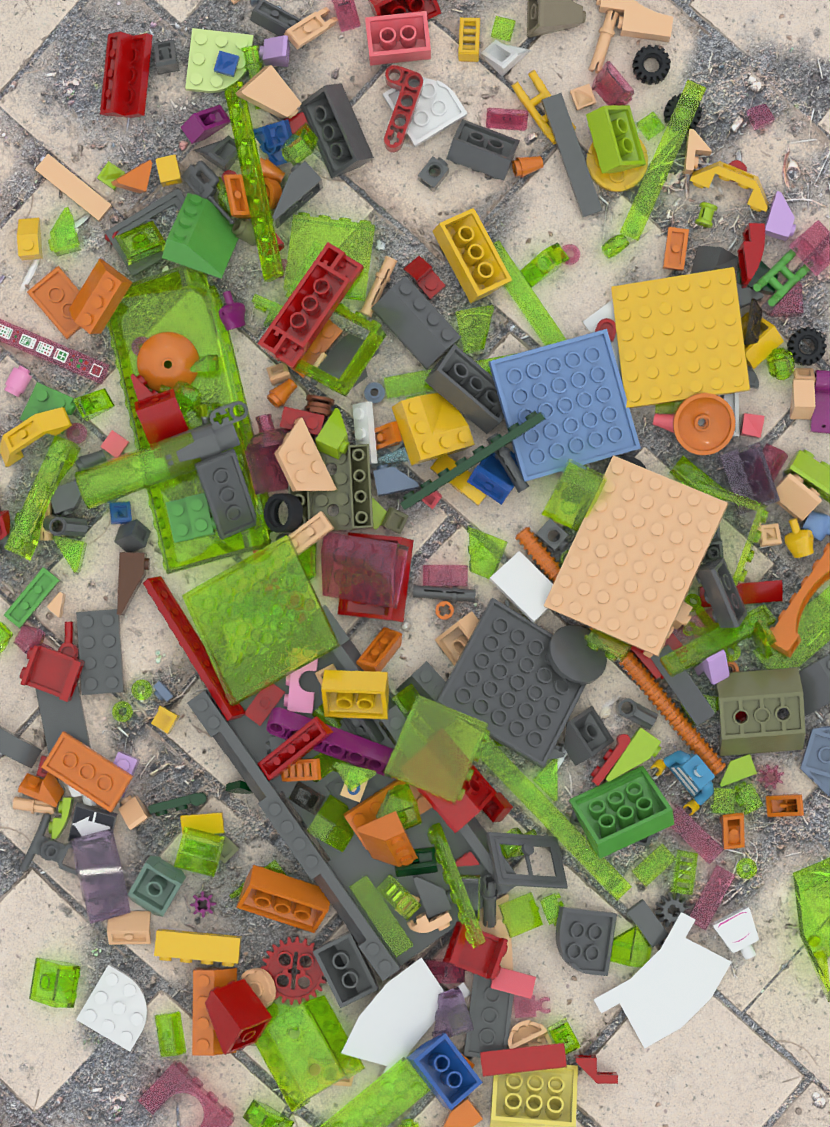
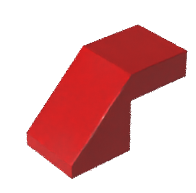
M574 1055L576 1063L597 1084H618L617 1072H597L596 1055Z

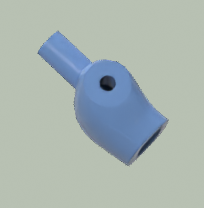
M812 511L807 516L801 529L811 530L813 538L822 541L826 535L830 536V516Z

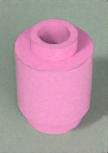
M20 365L18 369L14 367L5 383L6 387L4 390L17 397L21 393L23 394L32 378L29 375L30 370Z

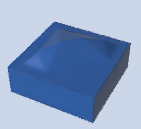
M219 51L214 72L234 77L240 57Z
M130 501L109 503L111 525L126 524L132 521Z

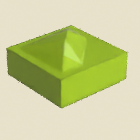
M108 161L97 179L115 191L117 187L113 186L111 182L124 175L125 172Z

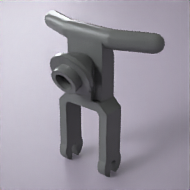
M45 813L28 852L20 865L21 870L27 871L35 854H38L45 860L57 862L60 869L90 880L91 875L62 864L69 848L96 859H100L101 855L72 842L63 844L44 836L51 819V815Z

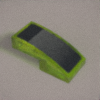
M459 875V921H480V875Z

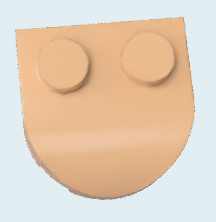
M448 910L429 919L426 912H423L416 916L417 920L415 923L413 920L407 922V925L411 930L418 933L431 932L437 928L441 931L450 926L452 916Z
M525 1020L516 1024L511 1029L508 1038L509 1049L553 1044L546 1028L542 1024L532 1022L531 1020Z

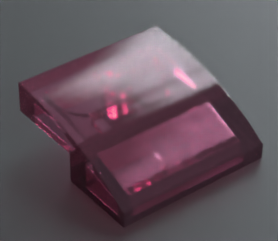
M817 220L789 245L792 251L815 276H818L830 265V232Z

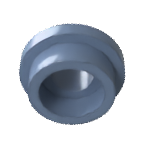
M373 382L366 386L364 395L369 402L379 403L385 396V390L381 384ZM377 389L378 395L372 396L371 390Z

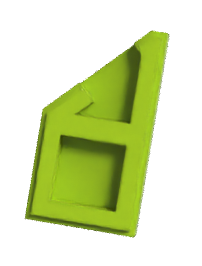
M750 754L729 761L719 783L720 787L757 774Z

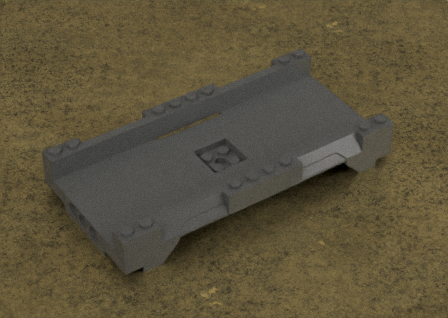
M326 605L224 678L244 711L247 710L268 680L285 691V694H289L286 676L287 673H291V665H288L289 652H293V648L319 650L317 671L333 663L337 670L364 671L356 664L361 654ZM316 671L304 672L300 677V686L307 692H315L313 713H295L311 719L317 716L325 724L351 733L342 718L324 716L322 686L315 675ZM204 690L187 702L206 731L216 740L259 801V806L311 880H315L344 921L348 930L358 942V947L382 981L397 972L405 962L453 929L456 921L463 922L465 920L461 919V879H478V910L483 907V899L481 897L483 877L491 874L493 881L494 871L486 836L487 832L476 817L472 818L458 832L454 833L438 812L430 808L404 825L414 849L435 847L438 872L418 876L444 887L446 892L450 891L454 901L451 904L452 909L449 910L452 916L449 927L441 931L437 928L427 933L415 932L408 927L407 922L413 920L415 923L417 920L416 916L426 911L413 876L396 877L394 865L373 859L343 815L396 779L388 778L311 750L301 759L320 758L321 780L283 782L280 775L268 781L257 763L268 755L266 742L269 741V737L274 736L266 729L269 716L261 726L246 715L227 721L217 703L211 697L209 690ZM285 694L277 703L275 708L280 707L287 710V707L284 706ZM389 696L388 719H373L384 736V740L380 744L397 750L380 726L379 722L382 721L409 759L420 751L425 744ZM354 769L366 772L365 777L369 778L360 802L340 795L348 772H353ZM283 791L331 859L327 862L280 796V792ZM468 851H471L480 863V865L456 867L454 865V861ZM503 856L506 874H516ZM496 885L498 896L502 893L506 894L515 886ZM404 891L420 898L411 918L395 911Z

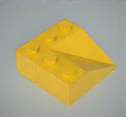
M439 393L405 399L392 406L411 466L461 452L475 445L469 425L460 411Z

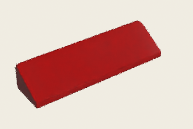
M782 580L735 584L743 604L783 601ZM703 586L698 587L700 608L711 607V604H708L704 597L705 590Z
M316 716L257 764L268 781L273 780L334 732Z
M564 1043L480 1052L483 1077L567 1067Z

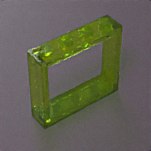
M340 303L334 311L335 314L370 331L341 377L338 379L302 359L294 370L346 397L386 337V334L379 322L375 320L369 321L360 312L356 311L353 313L346 305Z
M696 480L692 488L757 511L735 574L732 576L737 586L740 582H744L748 571L745 568L747 562L751 563L755 551L752 549L754 543H758L761 538L762 531H759L761 524H765L769 512L766 510L768 506Z

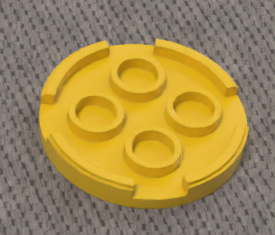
M640 140L646 162L645 165L617 173L603 174L599 167V160L592 142L586 158V164L592 180L599 187L612 192H623L635 187L644 177L648 166L647 150L643 142Z

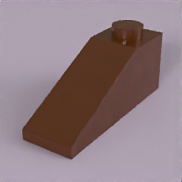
M119 553L117 615L125 614L146 576V570H150V558H147L146 553Z

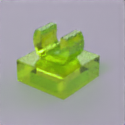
M654 111L636 124L648 141L666 128Z

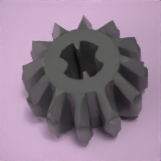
M668 892V899L661 895L660 898L664 901L663 904L660 902L655 904L661 907V909L655 910V914H663L658 920L663 922L666 919V927L670 926L671 921L674 926L681 912L690 916L684 910H689L691 907L690 905H684L687 902L685 897L679 901L680 893H676L674 899L672 892ZM670 905L678 908L677 912L674 911L676 914L672 915L668 912Z

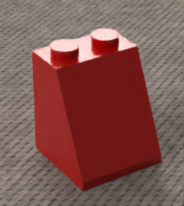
M245 979L233 980L223 987L217 986L213 988L205 1002L221 1049L225 1055L256 1043L272 1019L271 1014Z

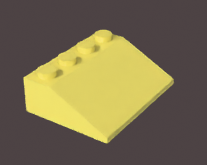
M567 1065L565 1068L494 1075L490 1127H576L578 1066Z

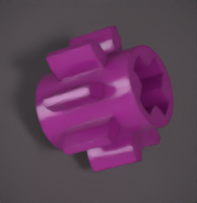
M202 891L200 897L197 895L193 896L196 901L191 903L190 906H195L194 915L200 912L202 913V918H204L207 911L210 914L213 913L211 906L217 904V902H212L211 900L213 894L205 896V892ZM199 900H207L208 903L206 904V906L208 907V909L205 907L201 909L199 907V905L201 904Z

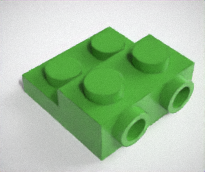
M37 382L20 420L25 421L34 414L61 407L65 408L67 415H72L76 408L75 399Z
M204 493L166 502L174 543L215 535L214 529H216Z

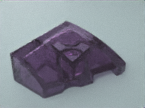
M459 987L440 993L438 995V1010L435 1012L434 1019L436 1022L432 1037L435 1038L442 1033H446L448 1037H453L474 1030L463 993Z

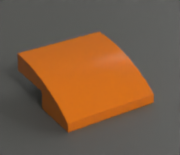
M242 174L224 175L231 216L241 219L260 218V208L254 194L256 192L254 178L242 177Z

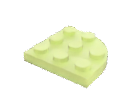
M192 28L185 90L217 93L231 88V86L244 77L249 68L254 36ZM219 51L240 57L234 77L214 72Z

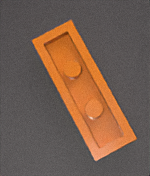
M328 320L299 364L292 370L304 379L312 370L321 353H326L343 333V330L331 320Z

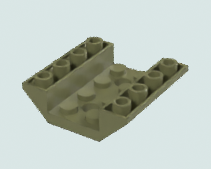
M369 444L348 445L347 452L342 454L339 460L319 451L326 467L329 464L337 466L336 473L330 475L336 486L335 491H292L288 483V494L296 496L303 508V518L300 526L322 511L335 528L331 532L373 528ZM331 505L339 507V513L336 516H330L328 513Z
M798 667L729 672L728 678L715 684L719 705L720 735H718L720 756L803 750L806 734L803 689ZM779 709H788L786 718H778L777 712ZM739 711L746 712V719L743 722H738L735 719V715Z

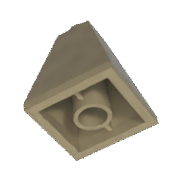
M572 0L527 1L528 38L575 28L586 20V12L583 11V6Z

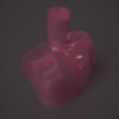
M25 624L13 642L25 654H28L29 649L37 644L54 650V648L43 643L46 636L45 632Z

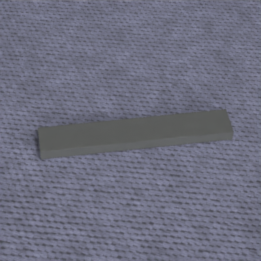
M562 93L542 99L544 111L582 218L602 211Z

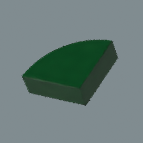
M239 780L226 784L227 792L237 794L253 793L244 781Z

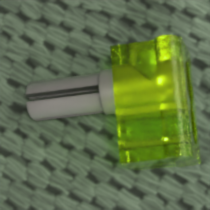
M200 402L194 405L196 417H201L202 425L209 423V413L211 410L220 407L219 402Z

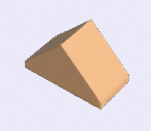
M793 379L790 419L811 420L815 410L814 379Z

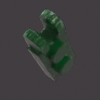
M203 792L151 804L148 807L149 813H155V816L168 814L167 809L175 808L176 811L187 809V804L190 803L194 806H199L206 802L208 796Z

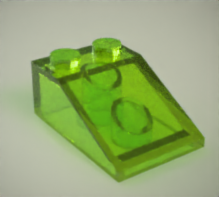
M568 459L541 515L578 532L584 517H588L607 481V477L574 460Z

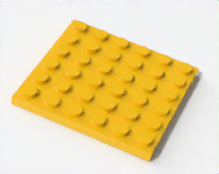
M734 267L611 286L622 381L627 398L626 408L684 401L698 393L725 395L750 391Z

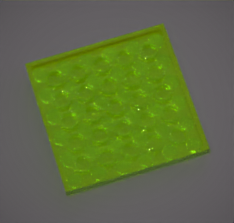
M288 535L182 595L229 704L232 706L340 646L293 542Z

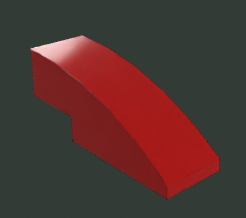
M749 223L743 232L744 241L737 251L742 288L747 287L761 262L765 246V223Z

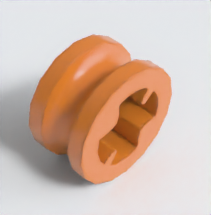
M442 601L437 604L435 613L438 618L447 620L453 615L454 607L450 602ZM448 605L450 607L448 610H451L450 614L441 616L439 614L441 611H438L439 607Z

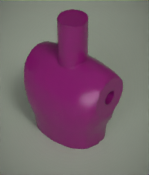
M231 291L223 292L226 305L220 308L219 317L226 330L245 326L246 309L244 304L234 302Z

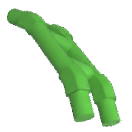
M795 246L753 286V289L758 292L769 283L777 291L768 300L770 306L776 305L814 267L811 261H807L795 274L786 267L799 253V249ZM778 272L788 280L784 285L774 277Z

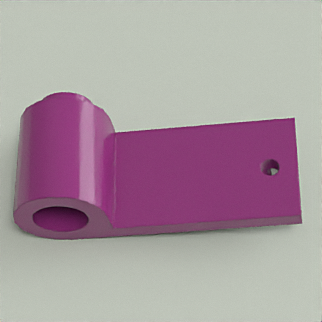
M815 370V410L811 418L810 432L830 434V371Z

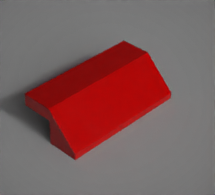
M121 31L108 34L100 115L126 118L145 116L153 35L143 33L133 36Z

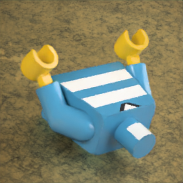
M679 750L663 760H656L650 769L653 767L659 769L655 774L656 776H660L666 769V766L672 771L695 799L690 800L683 806V809L688 806L692 809V812L689 814L691 816L699 810V805H702L712 796L714 792L712 780L715 776L697 754H688Z

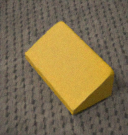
M223 812L180 816L183 836L224 833Z

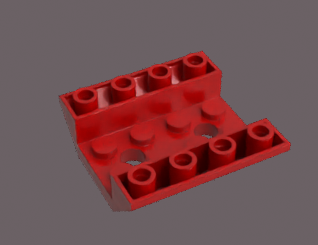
M440 728L430 735L423 748L410 757L400 769L416 786L420 794L427 799L432 808L443 818L447 826L456 833L485 807L496 794V791L445 730Z

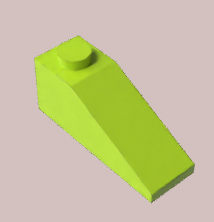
M638 727L631 738L630 744L604 779L609 782L649 760L651 756L655 758L662 748L659 746L661 741L641 727Z

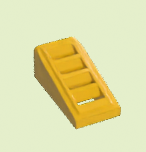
M460 17L458 60L460 62H478L480 18ZM464 26H474L476 29H464ZM463 43H475V45H463Z

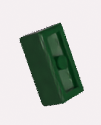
M435 847L414 849L418 859L406 866H395L396 877L436 873L438 868Z

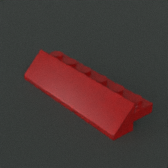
M327 242L257 344L277 361H281L295 369L364 269L363 265L348 257L344 251Z

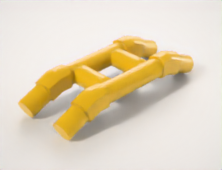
M532 70L528 75L539 92L537 96L530 100L518 81L511 86L543 134L552 144H556L552 130L547 124L546 114L541 116L535 108L536 105L541 103L542 99L552 95L536 71Z

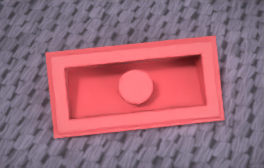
M501 967L499 975L491 981L490 988L531 999L536 977Z

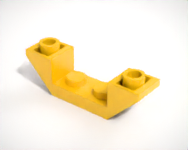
M721 161L693 171L690 181L699 188H709L715 174H718V177L724 181L732 180L737 182V185L744 189L752 188L747 204L755 211H767L769 202L758 176Z
M61 407L34 414L2 435L0 454L5 466L9 467L23 458L21 450L45 434L57 436L71 427L72 424L65 408Z

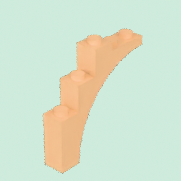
M596 0L600 13H606L607 10L613 11L612 14L617 12L621 15L619 16L617 26L618 29H621L620 36L669 42L673 16L657 13L642 6L635 0Z

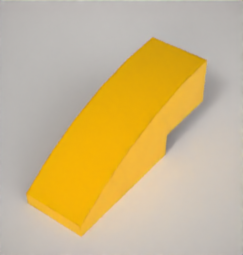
M448 455L438 458L430 469L436 474L446 468L452 470L456 467V461ZM468 470L448 482V484L477 506L487 496L467 482L472 474Z

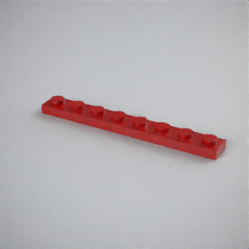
M161 576L147 578L143 585L179 641L180 646L187 654L191 664H193L198 672L200 679L206 685L211 697L217 703L223 716L227 721L241 718L245 711Z

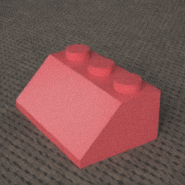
M427 11L365 17L370 66L431 59Z

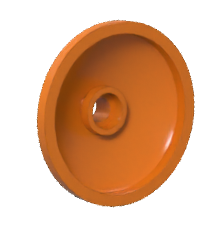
M160 332L148 338L140 348L137 357V368L139 374L148 382L147 386L151 389H155L160 393L174 389L175 393H178L189 387L195 380L199 370V356L193 343L185 336L175 332ZM165 361H171L172 366L170 368H166L164 366Z
M711 393L694 394L685 399L675 412L673 419L675 437L680 445L691 453L697 455L714 454L722 450L730 442L734 434V412L731 406L718 395ZM703 418L704 424L698 425V421Z

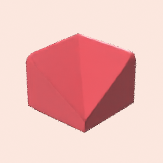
M744 413L742 415L740 435L761 438L765 416Z

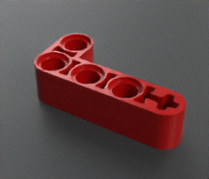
M391 65L385 72L386 84L393 89L399 90L400 94L384 136V145L389 152L395 153L403 146L423 90V77L418 72L398 65ZM392 73H397L400 75V78L393 81L389 76ZM411 80H417L420 84L417 87H411L408 83ZM404 99H410L413 103L411 106L406 107L401 102ZM403 118L406 123L403 126H398L395 124V120ZM395 131L397 133V142L391 145L390 140H393Z

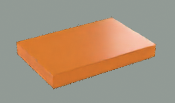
M57 266L29 289L27 293L68 340L82 328L74 322L68 311L79 290L61 268Z

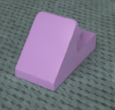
M724 649L706 658L694 668L698 676L705 673L712 685L729 677V668Z

